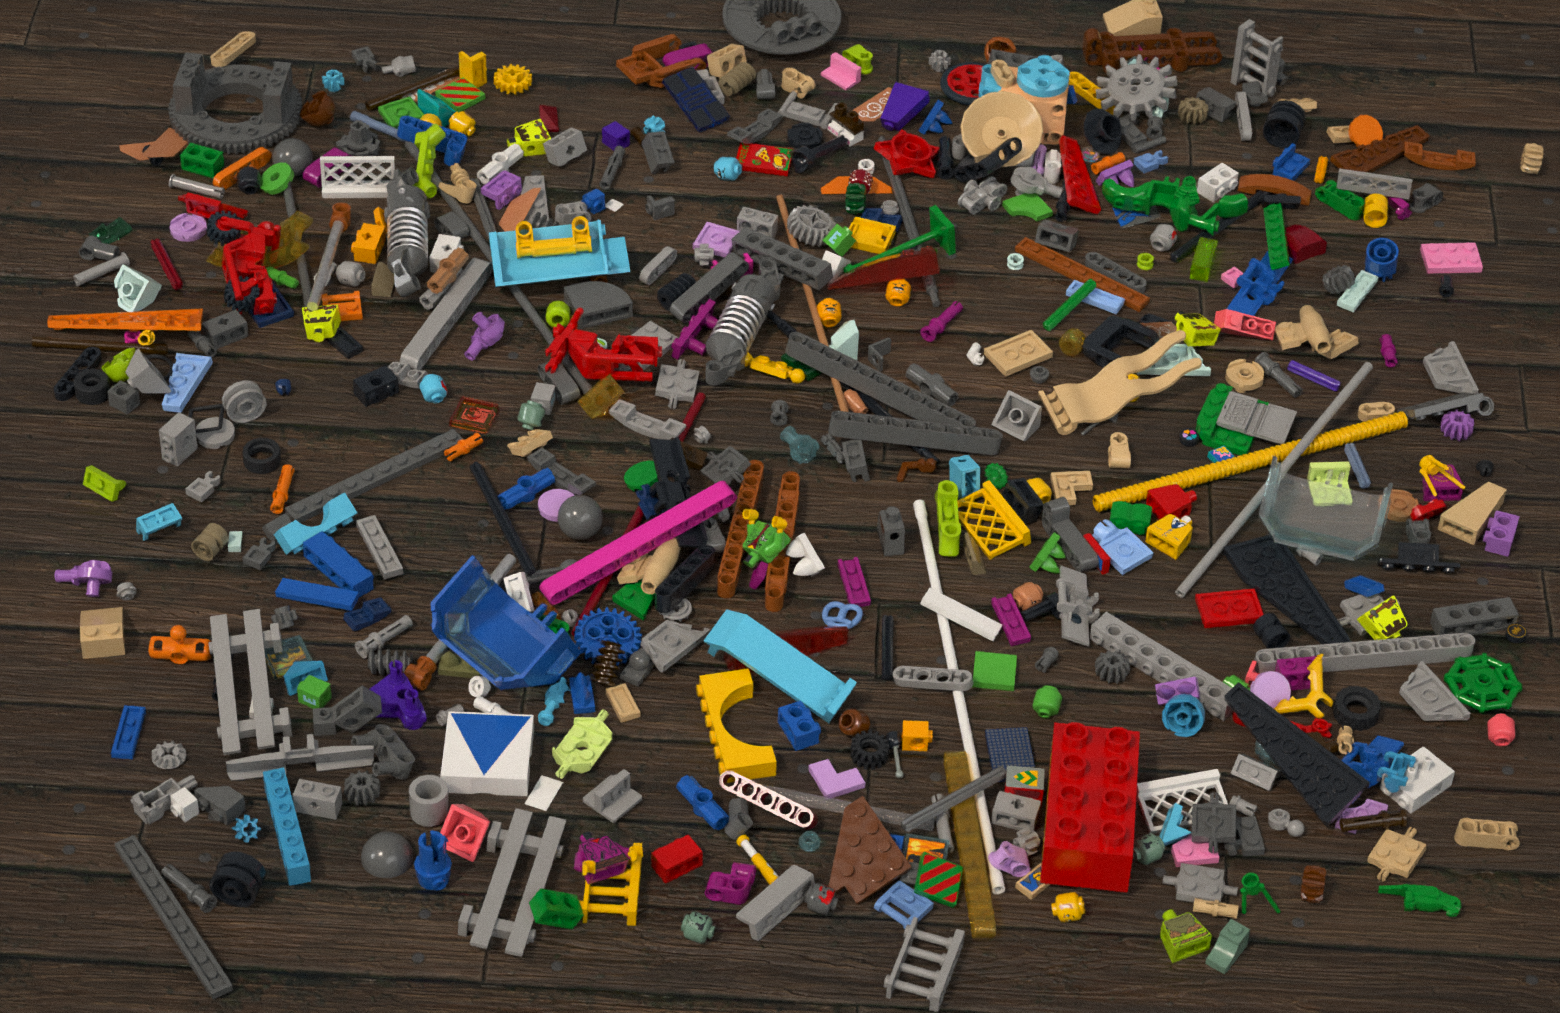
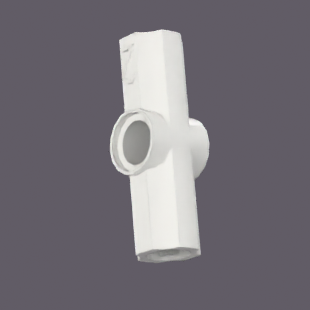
M514 143L503 152L494 153L492 161L477 172V177L481 183L486 185L502 171L509 172V167L524 155L520 145Z

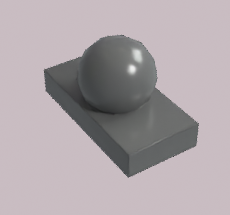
M643 648L631 654L629 664L620 674L621 680L639 687L655 666Z

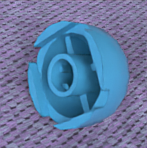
M1190 694L1175 695L1166 703L1162 712V721L1165 727L1176 732L1175 735L1180 737L1195 735L1201 729L1205 720L1203 704Z

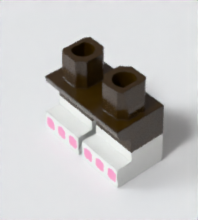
M843 102L835 105V111L829 113L832 117V122L828 124V130L837 137L844 135L848 139L846 144L849 146L863 140L864 122L859 119V114L856 111L849 112L847 105Z

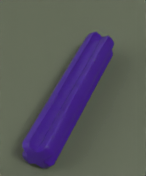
M1294 360L1288 364L1287 369L1292 373L1335 392L1340 388L1341 382Z

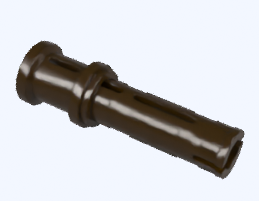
M1398 808L1396 811L1388 812L1381 810L1378 814L1341 818L1339 824L1342 832L1375 827L1388 829L1391 826L1398 825L1405 827L1407 825V816L1404 808Z

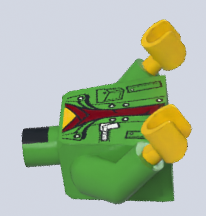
M754 509L743 510V518L749 520V524H747V538L743 543V549L748 553L744 563L748 567L754 568L758 561L771 563L791 541L789 536L783 531L787 527L785 519L774 516L772 525L761 521L755 523L759 513Z

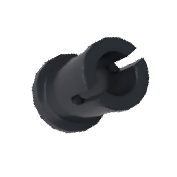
M146 145L142 152L146 151L151 145ZM148 157L152 165L158 166L163 162V157Z
M1444 275V280L1443 277L1440 278L1441 286L1439 293L1442 297L1448 298L1453 294L1454 288L1452 286V277Z

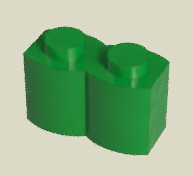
M1123 501L1112 502L1110 521L1118 529L1127 527L1134 534L1145 535L1147 528L1150 526L1152 507L1146 504L1132 505Z

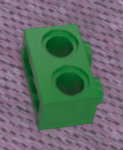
M190 143L180 155L182 170L213 179L224 167L222 151Z
M540 888L529 902L535 923L573 929L584 916L578 897L575 894Z

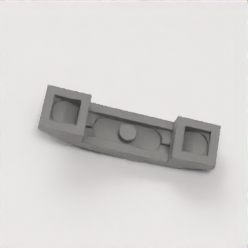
M620 399L609 410V414L626 427L656 439L671 440L672 437H678L686 428V424L671 418L664 422L637 412L636 405Z

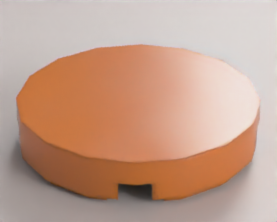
M1360 115L1349 125V137L1352 142L1354 141L1357 144L1355 145L1357 147L1362 144H1371L1376 139L1382 140V127L1372 116Z

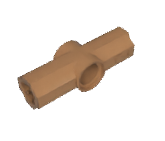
M459 247L454 249L448 258H444L439 262V269L427 282V287L432 293L438 294L442 292L449 283L457 279L458 271L469 258L464 249Z

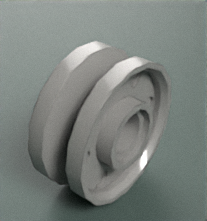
M243 380L228 387L223 394L222 405L232 421L247 423L255 420L264 412L266 398L257 383Z

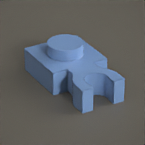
M1161 150L1155 152L1154 155L1146 153L1134 158V164L1143 173L1158 169L1159 165L1168 163V157H1162Z

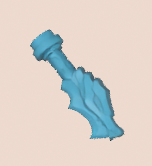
M561 677L558 683L550 686L544 695L545 705L547 706L538 715V722L543 726H549L553 722L554 715L552 713L554 709L559 708V703H564V692L570 691L566 684L567 680L564 677Z

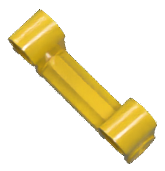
M583 216L573 219L572 238L537 241L533 239L532 225L527 221L519 222L516 225L517 259H520L522 256L541 257L576 254L580 251H589L591 253L592 246L588 220ZM579 224L585 226L582 230H578L575 227ZM523 229H527L529 231V233L525 235H522L519 232Z

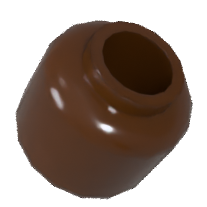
M847 709L839 718V728L845 735L855 737L857 733L861 735V731L865 730L867 733L869 730L870 719L867 714L860 710Z

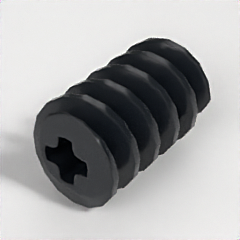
M687 273L680 274L679 277H676L657 291L659 304L665 310L670 311L672 303L693 286L696 280Z

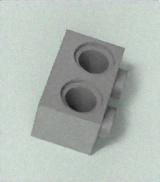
M743 207L737 217V230L741 231L746 226L774 239L778 232V215Z

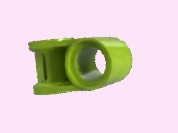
M856 44L842 52L844 58L861 67V74H869L873 71V66L871 65L873 54L860 44Z

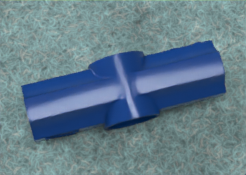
M548 468L542 469L532 476H522L518 479L515 486L499 494L498 498L504 510L510 509L520 502L533 501L536 493L555 483V477Z
M686 775L681 778L677 783V789L693 806L694 814L703 817L713 829L719 831L724 828L729 822V816L713 800L712 792L702 788L692 776Z

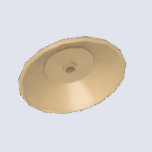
M1007 91L987 93L974 100L964 112L960 126L962 142L973 157L989 154L1009 138H1019L1022 142V150L1002 167L1016 166L1029 159L1040 146L1043 135L1042 119L1034 105L1021 95ZM1002 132V133H1004L1005 135H1004V136H999L998 134ZM1012 141V142H1011V148H1012V150H1015V149H1016V145H1015V143ZM1000 150L999 157L1003 160L1004 153Z

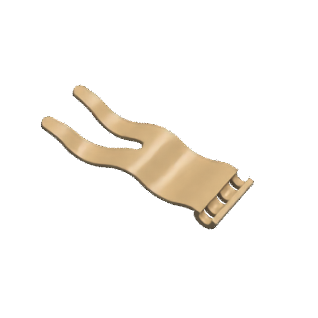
M1182 330L1169 333L1141 354L1120 357L1110 362L1096 376L1086 382L1053 386L1054 390L1049 395H1045L1043 390L1038 391V395L1058 433L1068 435L1075 431L1078 423L1105 421L1116 415L1131 400L1142 395H1152L1164 391L1186 373L1199 369L1202 366L1201 359L1193 358L1178 363L1165 374L1155 378L1133 380L1127 378L1129 374L1142 372L1153 366L1172 346L1184 341L1186 333Z

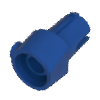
M430 831L431 844L427 846L426 834L424 832L419 837V856L416 857L414 862L417 879L423 888L440 891L446 887L450 879L452 864L451 858L447 855L446 842L449 841L445 835L443 836L438 831Z

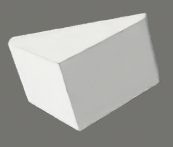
M826 250L822 260L831 263L833 278L828 283H833L844 271L843 268L847 264H851V261Z

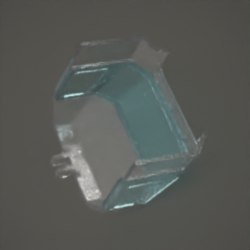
M1273 456L1259 510V519L1274 543L1355 561L1379 547L1391 504L1393 483H1389L1388 487L1384 489L1383 495L1363 493L1342 487L1345 472L1339 474L1337 486L1330 484L1333 477L1332 469L1328 470L1325 483L1311 481L1281 471V463L1277 461L1276 456Z

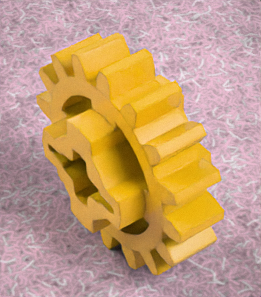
M510 64L508 67L504 65L503 69L498 68L497 72H494V85H496V89H500V92L507 91V94L510 92L516 94L517 91L523 93V89L528 90L529 86L532 85V74H530V70H525V66L520 68L518 64L516 66Z

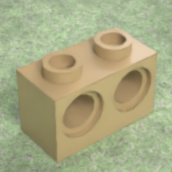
M730 44L707 55L710 76L718 77V79L739 63H747L744 46Z

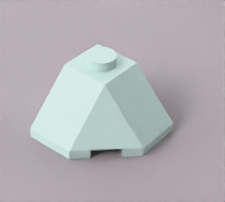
M122 264L114 280L115 288L118 289L119 298H117L118 306L127 312L140 311L154 302L162 286L149 276Z
M854 320L844 322L831 337V345L829 347L857 360L859 331Z

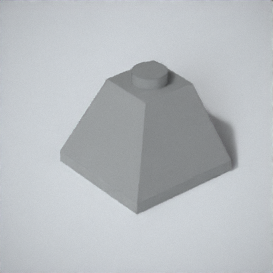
M138 348L125 371L129 377L127 382L133 389L138 388L141 393H170L171 389L160 371Z

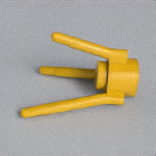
M1426 455L1421 459L1419 465L1422 469L1419 472L1424 476L1433 496H1437V493L1428 474L1435 475L1440 472L1461 489H1465L1463 484L1445 471L1449 470V467L1436 460L1432 455Z

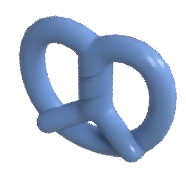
M837 601L828 603L822 611L824 623L831 628L839 630L850 629L856 626L863 616L860 606ZM832 608H840L837 617H828V613ZM848 610L857 612L856 617L852 621L845 619Z

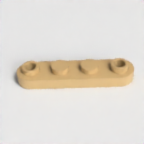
M250 31L239 33L211 55V65L215 67L228 65L256 42L255 33Z

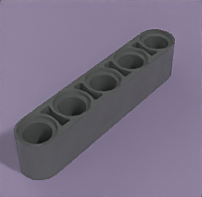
M734 252L728 254L672 303L669 309L670 313L683 323L690 322L692 316L697 315L702 304L705 305L709 299L714 301L746 273L749 267L748 262Z

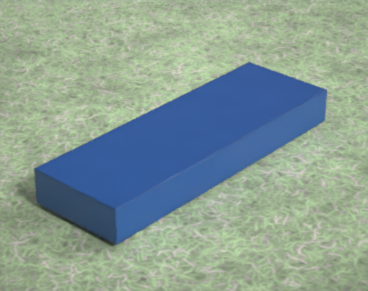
M124 705L111 751L112 758L133 760L146 713L145 707Z

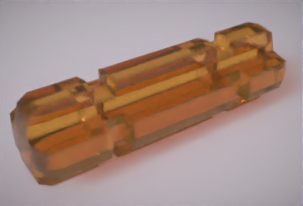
M537 591L531 595L532 602L537 607L544 603L547 605L544 615L547 616L551 611L557 613L556 619L560 620V613L541 592Z

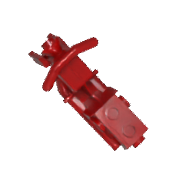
M581 307L576 309L566 328L560 323H557V327H553V338L555 339L545 351L546 356L552 353L550 361L545 365L546 372L551 369V374L555 373L568 350L581 375L586 379L652 382V372H644L637 362L657 367L658 358L662 356V346H658V337L624 336L619 334L612 344V349H604L598 344L596 333L578 330V321L584 312ZM620 363L629 366L632 371L614 370L619 367Z

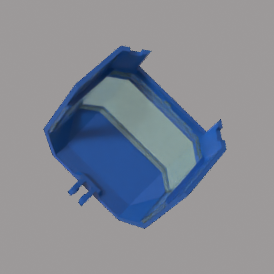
M473 555L431 602L432 632L441 642L500 690L555 684L581 654V651L563 628L556 634L547 627L557 617L556 612L551 611L541 622L538 618L547 610L545 603L540 604L533 613H530L495 583L486 569L483 568Z

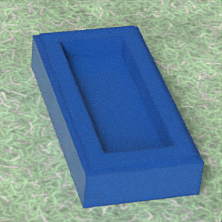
M1362 575L1344 582L1346 589L1366 597L1384 591L1382 583Z

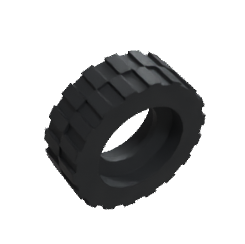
M1348 686L1341 689L1335 697L1333 706L1334 718L1343 727L1349 726L1353 731L1368 730L1370 727L1375 726V723L1378 721L1381 701L1378 699L1377 694L1375 695L1372 690H1368L1366 687ZM1349 703H1358L1365 706L1367 712L1362 714L1349 711L1346 706Z

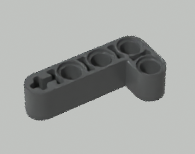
M1060 497L1044 503L1042 526L1049 537L1054 532L1060 536L1057 543L1062 547L1065 557L1075 570L1083 572L1097 567L1099 559L1096 552L1069 520L1070 507L1066 498Z

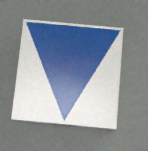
M448 711L440 775L448 786V793H490L495 795L528 796L529 760L533 747L534 715Z

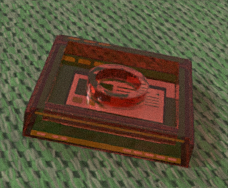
M462 396L449 420V426L487 434L499 410V404Z

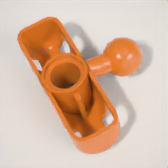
M175 625L170 630L171 637L153 636L150 638L149 656L153 659H168L175 664H184L187 661H208L211 658L209 642L211 640L186 638V629L182 625ZM162 641V648H155L154 643ZM203 643L204 651L196 650V645Z

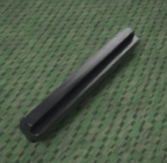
M884 615L882 617V678L884 680H891L893 678L892 615Z

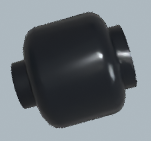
M247 166L237 173V185L240 191L251 195L261 188L262 183L259 170Z

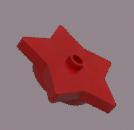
M901 130L892 140L875 143L874 150L890 161L893 175L914 172L930 178L935 177L936 170L932 160L937 155L939 147L929 145L923 138L907 133L904 130Z

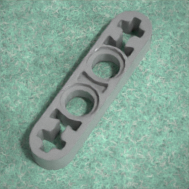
M1236 92L1235 101L1237 103L1235 107L1241 141H1251L1252 127L1246 92Z
M899 666L893 671L894 682L900 687L967 691L973 686L972 674L967 670ZM921 675L928 676L925 680H918V677ZM940 677H948V680L944 682L938 681Z

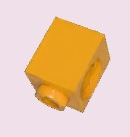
M903 720L902 750L927 751L928 743H932V730H928V721Z

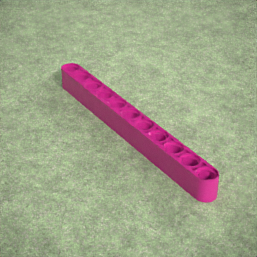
M719 481L547 578L541 583L539 589L550 604L556 605L654 550L662 543L675 538L728 508L736 501L737 495L725 481Z

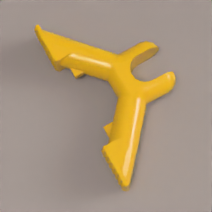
M1323 654L1317 655L1314 661L1307 667V670L1310 671V675L1307 678L1310 680L1311 692L1306 698L1295 699L1292 696L1289 700H1280L1279 704L1274 708L1277 712L1284 714L1308 710L1313 716L1321 719L1324 717V714L1317 708V700H1321L1329 707L1333 706V700L1323 692Z

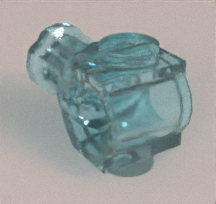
M791 426L786 427L780 435V439L789 444L791 457L799 464L808 463L816 456L819 444L809 435H798L796 429Z

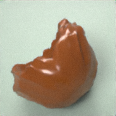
M993 37L988 40L984 47L987 63L992 49L1017 53L1014 42L1005 37Z

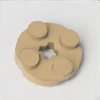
M1238 359L1229 363L1225 379L1237 392L1244 393L1263 385L1264 370L1258 363L1252 361V364L1247 363L1246 359Z

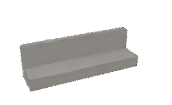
M792 865L736 914L738 920L749 925L752 939L759 941L805 900L809 887L815 885L813 874L796 865Z

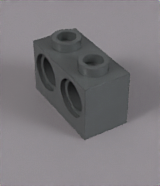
M362 685L333 706V722L348 732L354 733L382 713L381 696Z

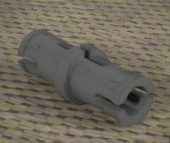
M188 331V337L195 343L198 350L203 351L208 357L216 355L217 349L209 342L210 339L207 336L202 335L200 331Z

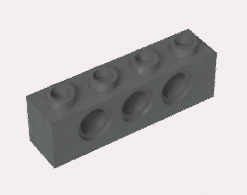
M1510 597L1433 608L1430 624L1436 635L1456 633L1475 635L1506 630L1510 624L1517 623L1519 614Z

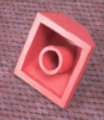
M452 804L440 832L449 841L446 842L447 850L474 862L490 821L482 813L464 804Z

